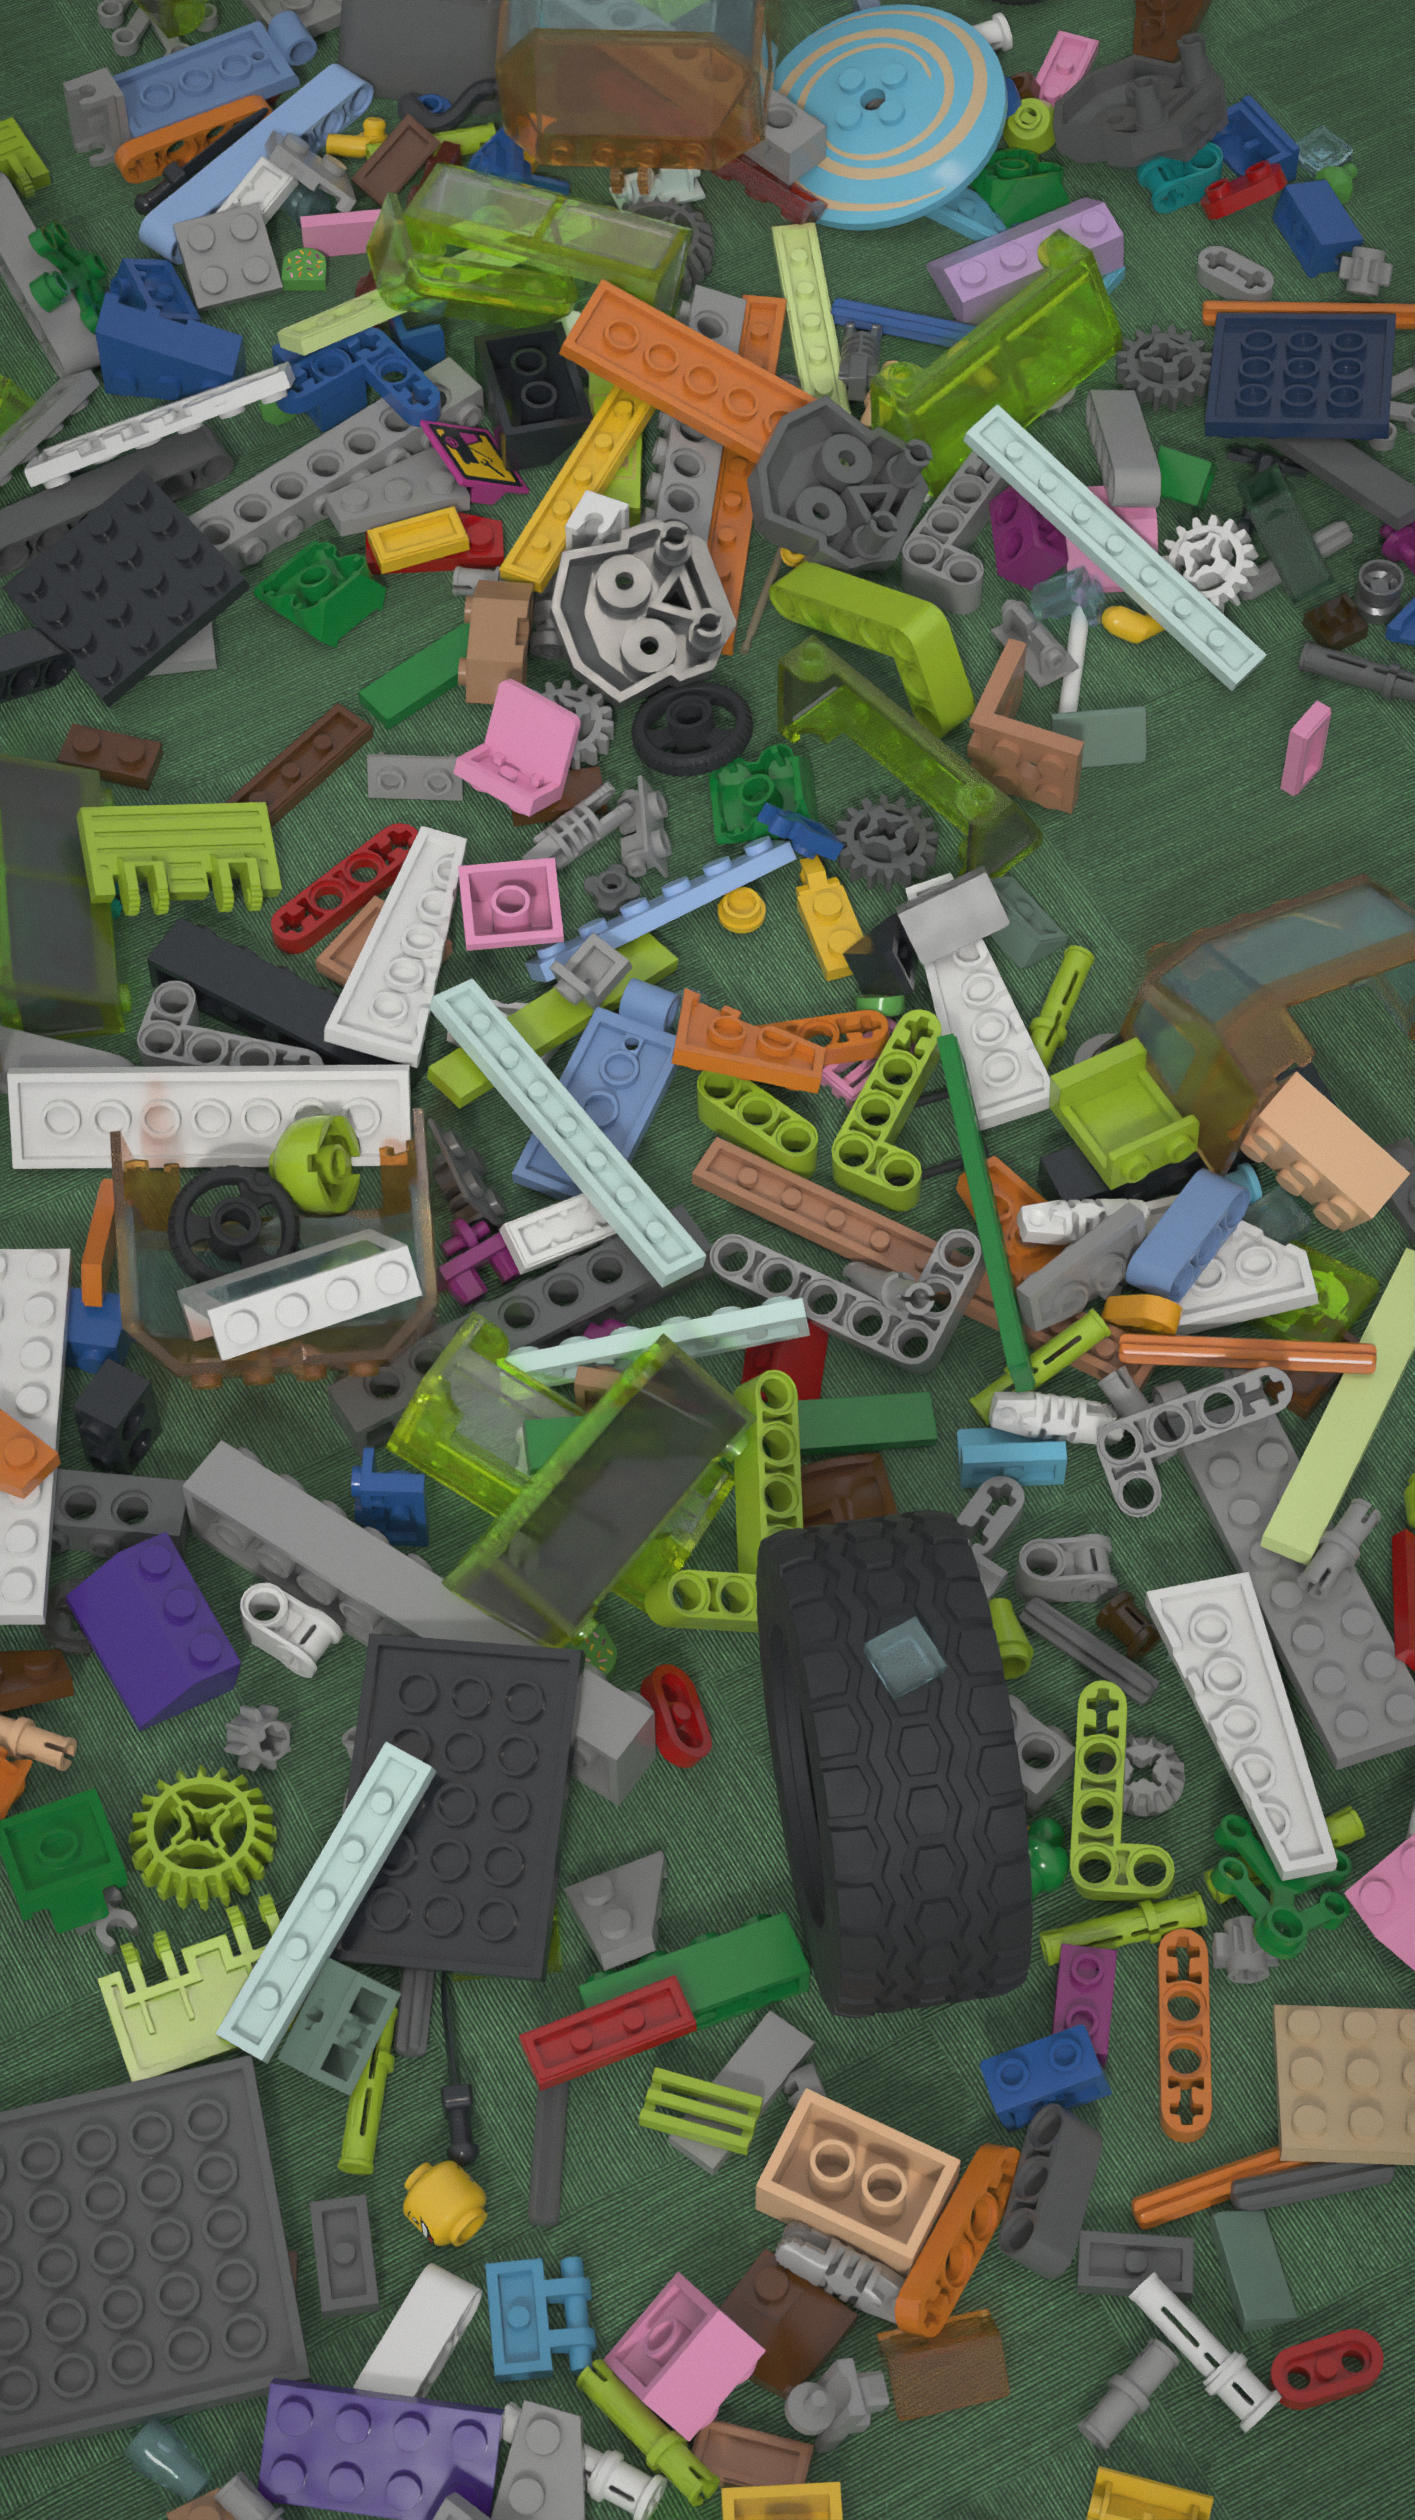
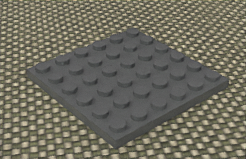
M252 2055L0 2112V2457L269 2395L270 2383L273 2378L313 2383Z

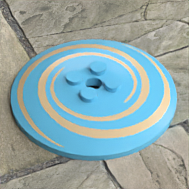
M904 4L885 5L868 8L841 17L821 27L798 44L782 60L766 84L777 93L785 95L793 104L809 115L817 117L826 126V158L790 186L759 165V168L768 186L783 204L796 214H801L805 218L823 226L843 230H876L904 224L923 217L961 193L980 174L997 148L1004 130L1008 110L1007 85L999 59L991 45L973 26L948 12L935 8ZM874 99L885 100L878 109H865L866 105Z

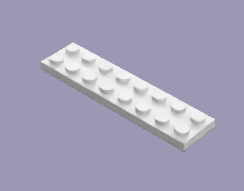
M410 1064L9 1068L7 1073L13 1169L226 1167L227 1165L269 1167L270 1155L275 1150L276 1144L285 1129L297 1120L319 1114L343 1116L347 1118L353 1127L359 1145L360 1157L350 1156L352 1166H412Z
M0 1249V1409L59 1453L73 1265L71 1249ZM57 1468L25 1499L0 1491V1625L46 1624Z

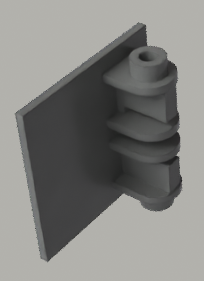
M432 1118L429 1119L428 1123L442 1151L433 1160L434 1167L432 1168V1173L443 1192L445 1201L449 1202L448 1207L454 1219L462 1218L469 1227L484 1221L489 1229L494 1226L500 1229L506 1223L502 1214L507 1212V1207L497 1190L493 1186L488 1187L484 1175L489 1173L484 1159L474 1147L467 1150L461 1137L454 1129L446 1131ZM487 1236L481 1238L478 1242L484 1240Z

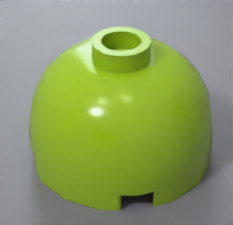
M319 1114L297 1120L285 1129L276 1144L275 1150L270 1155L269 1172L272 1179L278 1181L284 1187V1190L289 1193L296 1208L307 1213L319 1215L344 1213L349 1210L355 1201L360 1183V1173L351 1174L352 1163L350 1156L360 1157L359 1145L353 1127L347 1118L343 1116Z

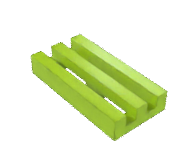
M655 2067L652 2083L645 2097L646 2102L639 2116V2125L747 2156L762 2110L763 2097ZM664 2088L681 2094L689 2095L720 2105L748 2112V2114L745 2115L735 2111L727 2110L696 2100L667 2093L662 2090ZM657 2105L743 2130L740 2136L656 2112Z

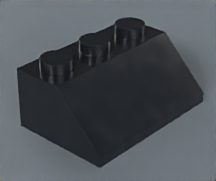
M562 321L474 336L475 376L478 384L483 387L484 405L506 471L511 472L550 465L583 436L593 420L576 364L559 354L562 344L567 338Z

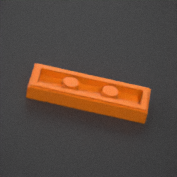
M103 1178V1182H100L81 1263L82 1302H84V1306H103L122 1222L121 1179Z

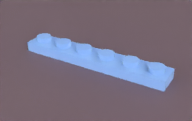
M770 836L754 840L743 847L746 854L731 861L729 856L716 859L702 867L705 874L689 881L688 877L673 880L661 887L662 895L650 901H647L646 897H642L628 902L619 908L622 915L606 922L605 918L595 919L579 927L580 935L565 943L558 942L541 945L536 949L538 956L525 962L531 979L541 982H549L555 979L549 967L555 961L564 966L592 933H595L612 948L616 949L797 859L790 842L771 840Z

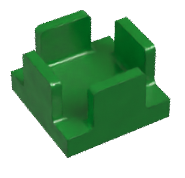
M96 1788L0 1820V1854L23 1922L33 1919L32 1913L48 1909L56 1932L64 1933L104 1919L109 1915L103 1890L115 1884L117 1888L127 1886L128 1877Z

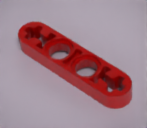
M403 823L392 824L384 828L278 909L271 919L272 936L275 946L284 953H303L367 905L374 896L380 895L393 885L418 831L409 824ZM396 844L398 848L392 851V846ZM408 844L409 849L403 850L402 847ZM364 867L372 868L378 873L374 879L367 882L355 880L352 874ZM325 895H336L342 900L338 907L328 910L322 909L316 904L319 898ZM289 926L295 930L301 926L302 931L297 933L294 930H289L285 933V928Z

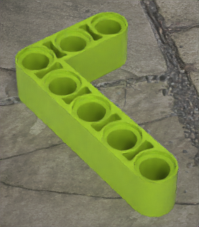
M806 560L769 587V598L775 609L784 618L893 657L914 718L922 731L932 739H941L974 713L976 709L975 700L949 623L936 605Z
M769 1370L738 1386L732 1398L738 1573L683 1570L652 1584L645 1594L644 1604L650 1619L660 1626L759 1633L756 1573L760 1543L762 1539L780 1530L803 1529L798 1394L796 1385L791 1377L782 1371ZM760 1390L768 1398L769 1407L761 1399ZM762 1442L766 1443L769 1447L771 1458L763 1450ZM764 1493L768 1494L771 1498L773 1510L767 1505ZM673 1589L681 1596L682 1608L673 1599ZM721 1592L729 1600L730 1611L722 1604Z

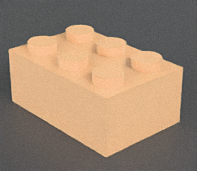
M1297 1071L1268 1088L1231 1131L1240 1140L1238 1146L1245 1155L1255 1162L1261 1163L1263 1161L1277 1173L1276 1181L1283 1189L1294 1196L1301 1195L1315 1207L1313 1213L1321 1223L1333 1230L1338 1228L1342 1233L1372 1219L1410 1175L1403 1166Z
M806 2088L756 2184L755 2209L786 2224H789V2222L793 2223L795 2220L796 2222L801 2221L809 2227H814L830 2237L839 2239L841 2244L852 2246L855 2248L854 2251L860 2254L863 2252L870 2256L869 2259L875 2262L877 2260L885 2264L906 2280L958 2185L961 2160Z

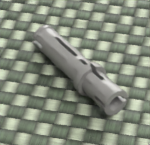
M858 1261L849 1263L842 1271L841 1276L851 1278V1281H841L843 1284L879 1300L881 1305L890 1311H908L914 1315H923L930 1311L934 1305V1300L925 1298V1295H935L932 1287L925 1282L916 1281L913 1276L906 1272H887Z

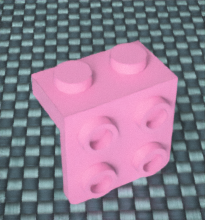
M506 679L498 686L485 742L457 757L453 774L469 782L474 789L488 793L506 803L514 812L530 817L562 798L581 725L580 719L573 712L513 679Z

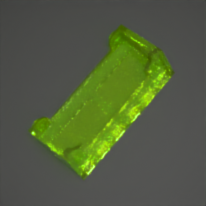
M1060 228L1042 241L1037 250L1038 261L1047 270L924 370L910 362H896L885 367L870 380L871 431L881 427L907 443L913 439H919L929 445L933 456L929 460L930 463L921 471V474L930 489L928 494L936 500L973 451L963 441L966 432L997 404L1025 429L1114 356L1117 351L1122 349L1123 335L1093 252Z

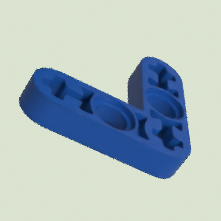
M373 327L330 344L292 365L291 369L295 376L292 387L286 389L288 393L286 397L275 401L278 408L283 412L300 414L365 379L409 425L422 427L420 425L421 420L436 422L441 416V399L438 388L384 332ZM328 365H337L343 368V371L335 376H327L320 372L322 368ZM394 371L402 372L406 375L399 382H388L383 379V376L387 373ZM412 392H413V395H414V399H415L418 403L413 404L412 394H411Z

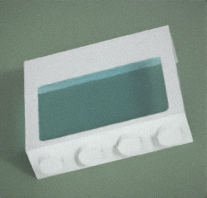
M369 1228L178 1290L177 1294L191 1339L198 1341L214 1336L220 1359L224 1361L421 1296L422 1292L408 1245Z

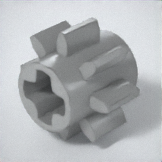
M1354 246L1351 257L1342 256L1338 279L1347 280L1345 292L1378 297L1380 286L1389 287L1393 264L1384 263L1386 252L1373 248Z
M261 1704L259 1708L242 1705L240 1706L241 1715L235 1717L231 1723H226L228 1745L224 1750L227 1753L240 1755L238 1767L251 1771H256L258 1767L275 1770L276 1760L282 1758L286 1752L291 1751L289 1746V1730L292 1724L276 1720L279 1708Z
M1238 1916L1228 1919L1223 1923L1224 1933L1215 1932L1213 1934L1212 1953L1214 1968L1227 1967V1977L1235 1983L1249 1984L1263 1981L1269 1976V1967L1279 1966L1278 1958L1265 1952L1256 1942L1253 1935L1255 1919L1252 1916Z

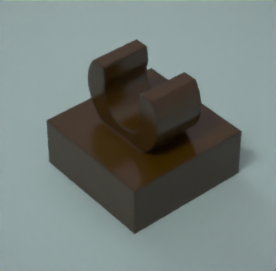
M1347 593L1304 613L1302 623L1303 627L1318 645L1341 651L1367 638L1369 628L1367 623L1357 613L1358 606Z

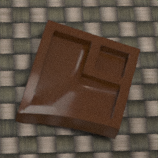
M881 1453L849 1455L801 1466L803 1529L813 1525H837V1522L900 1513Z
M765 2248L720 2306V2309L766 2350L757 2361L756 2368L748 2379L786 2400L788 2394L797 2385L809 2382L856 2325L858 2314L819 2286L812 2285L809 2281L792 2273L790 2269L779 2265V2262L775 2260L776 2256Z

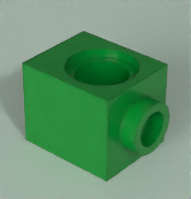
M1161 445L1158 455H1156L1161 472L1160 497L1204 511L1219 467L1213 462Z

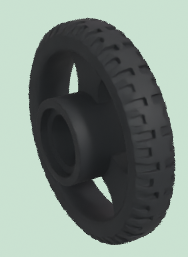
M697 681L681 687L672 686L671 688H666L664 691L658 692L657 695H653L651 699H648L633 719L631 736L636 754L644 764L651 767L654 771L657 770V772L664 773L665 775H678L679 777L698 776L699 774L704 775L727 766L728 763H732L734 759H737L743 753L752 737L753 719L749 705L738 692L719 683L713 684V682ZM712 706L722 707L735 717L736 724L734 729L722 730L716 728ZM665 715L668 727L661 730H651L657 720ZM670 748L673 749V753H669L666 751Z
M218 1166L196 1175L178 1193L169 1214L168 1238L171 1251L179 1266L184 1269L187 1275L195 1279L197 1283H203L230 1273L215 1270L203 1263L191 1249L196 1243L207 1241L211 1251L216 1256L227 1261L240 1260L243 1270L295 1253L300 1238V1221L297 1208L289 1193L284 1190V1187L278 1181L273 1180L271 1176L247 1166ZM225 1185H238L240 1197H230L220 1201L214 1207L211 1217H201L190 1210L194 1202L207 1191ZM269 1204H273L282 1225V1239L275 1255L264 1252L257 1244L262 1222L259 1209ZM229 1221L239 1222L246 1228L247 1233L241 1237H231L222 1230L221 1225ZM285 1271L227 1289L226 1291L235 1289L241 1293L258 1290L271 1284L272 1278L275 1275L283 1274Z

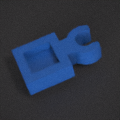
M765 803L757 817L759 822L769 826L767 830L770 833L792 840L790 842L792 849L809 859H814L818 854L836 861L844 847V844L824 824L788 809L784 811L775 805Z

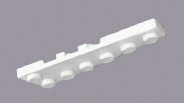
M288 361L43 448L30 460L24 469L30 487L44 483L46 489L60 486L70 481V474L80 468L93 463L106 462L117 457L119 453L133 448L142 449L159 442L161 437L174 432L178 434L188 433L203 426V421L218 415L220 419L233 417L246 410L244 405L261 399L262 404L278 401L288 395L286 389L292 387L295 376Z
M421 826L325 1026L324 1041L401 1064H410L411 1067H418L431 1013V999L435 995L459 886L458 866H463L467 838Z
M948 873L905 888L908 901L953 880L952 874ZM983 938L928 965H924L936 1016L941 1023L942 1036L953 1033L958 1038L966 1062L980 1130L982 1131L1049 1109L1050 1077Z
M1249 1572L1147 1591L1145 1597L1147 1610L1281 1880L1285 1881L1335 1871L1338 1862Z

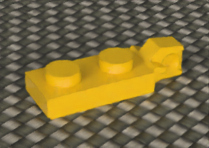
M818 855L814 859H800L801 873H799V877L803 885L796 887L797 910L825 980L831 981L853 975L843 953L864 936L843 885H840L837 877L827 879L825 869Z

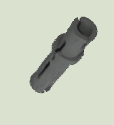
M1309 641L1305 643L1299 659L1298 670L1381 693V697L1386 700L1392 701L1394 697L1415 703V674L1402 670V665L1392 663L1391 666L1325 648Z

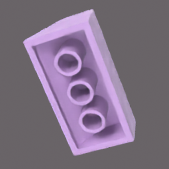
M1084 197L927 263V270L957 322L982 327L1082 285L1087 281L1124 267V234L1104 202Z

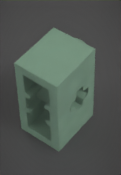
M327 1957L277 2059L351 2096L401 1993Z

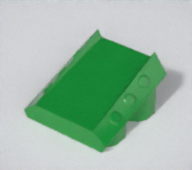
M1017 147L995 150L980 174L969 184L976 190L977 194L985 201L1007 230L1014 223L1032 220L1070 204L1063 188L1064 167L1057 163L1040 162L1039 154Z
M313 540L254 588L253 595L320 642L337 648L338 640L376 609L383 610L386 588L373 579L365 557L359 554H349L341 558L336 545L329 542L319 543Z
M780 743L767 747L759 756L758 761L747 763L743 758L738 757L732 763H728L727 766L714 770L711 773L708 772L714 832L718 845L750 842L766 836H770L771 839L781 838L770 833L767 830L769 826L757 820L765 803L775 805L784 811L788 809L819 822L814 787L815 777L807 757L795 756L792 749L785 744Z

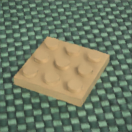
M1274 2005L1272 2030L1280 2161L1415 2165V2009Z

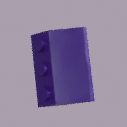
M167 1532L118 1552L66 1595L68 1606L139 1732L234 1689L241 1661Z

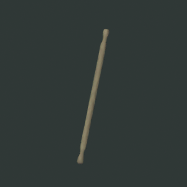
M779 546L748 626L746 639L740 648V653L743 655L749 653L751 640L756 634L769 599V587L775 583L783 561L780 553L781 547Z

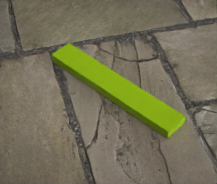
M649 932L616 948L615 950L627 958L633 967L599 1007L611 1012L620 1006L624 990L632 978L654 985L677 970L678 958ZM553 988L508 1016L507 1020L539 1057H542L584 1030L594 1010L582 1001L577 1006H574ZM459 1047L428 1067L427 1079L459 1109L494 1087L462 1047Z

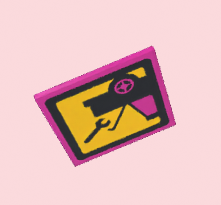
M421 420L420 425L423 428V432L460 486L472 487L470 502L493 505L506 492L515 494L529 493V489L516 471L509 472L505 470L497 443L488 430Z

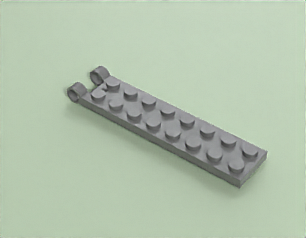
M1223 1368L1224 1380L1253 1369ZM1261 1377L1259 1378L1260 1387L1248 1393H1245L1244 1382L1233 1386L1242 1400L1243 1415L1254 1412L1249 1401L1264 1397L1268 1404H1270L1263 1391ZM1179 1380L1152 1388V1400L1155 1405L1187 1394ZM1234 1404L1206 1412L1205 1415L1213 1422H1225L1232 1416ZM1164 1411L1158 1415L1161 1424L1165 1427L1172 1440L1182 1435L1185 1429V1422L1180 1414L1174 1411ZM1276 1414L1178 1448L1177 1453L1237 1574L1249 1572L1268 1636L1335 1770L1415 1745V1682L1405 1663L1395 1657V1644L1355 1566L1346 1567L1330 1589L1329 1595L1324 1600H1319L1306 1594L1313 1583L1309 1582L1303 1590L1297 1583V1578L1304 1572L1307 1565L1260 1547L1263 1534L1300 1462ZM1332 1522L1330 1523L1327 1531L1334 1529Z

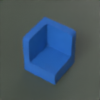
M400 315L389 319L391 340L422 372L446 359L444 332L440 324L433 325L432 322L405 329Z

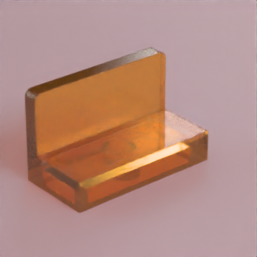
M988 2308L949 2317L939 2334L933 2338L905 2333L900 2329L876 2334L879 2353L890 2379L895 2413L900 2421L1007 2397L1010 2394L1001 2335Z

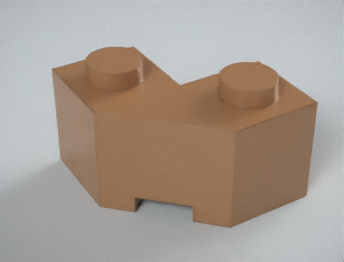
M478 580L474 595L466 596L464 621L465 624H470L467 657H460L458 666V685L466 686V703L494 704L498 686L506 679H513L527 687L528 643L533 629L534 583Z

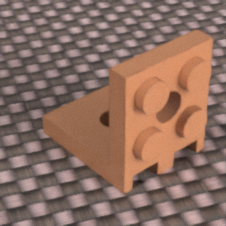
M1009 638L969 721V728L974 729V733L967 747V757L972 758V761L965 774V780L992 788L1000 794L1013 795L1038 803L1047 809H1057L1072 814L1078 801L1084 742L1014 720L1022 703L1027 643Z

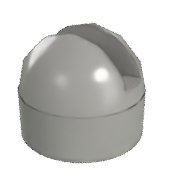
M814 2062L793 2071L785 2082L784 2093L793 2094L789 2097L788 2104L794 2109L806 2088L827 2098Z

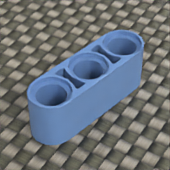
M1206 1168L1198 1170L1134 1253L1126 1272L1128 1284L1150 1295L1160 1296L1179 1303L1241 1222L1250 1203L1249 1189Z

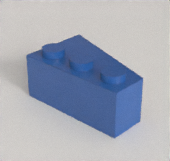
M109 292L105 293L95 330L105 393L178 401L245 376L247 365L243 336L189 318L185 325L160 317L161 309L147 305L146 310L142 311L118 303L120 297Z

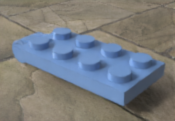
M284 11L277 14L270 21L268 32L259 20L112 76L124 94L131 140L247 96L259 95L268 99L299 87V78L293 72L291 66L303 65L310 61L317 51V44L299 16L293 11Z
M632 978L624 990L619 1006V1014L598 1006L596 1007L559 1080L629 1164H631L680 1066L671 1064L676 1036L666 1032L676 1017L680 1004V995L636 978ZM630 1046H636V1047H637L635 1050H628V1049H627V1048L630 1047ZM532 1132L512 1172L513 1182L561 1201L582 1194L583 1192Z

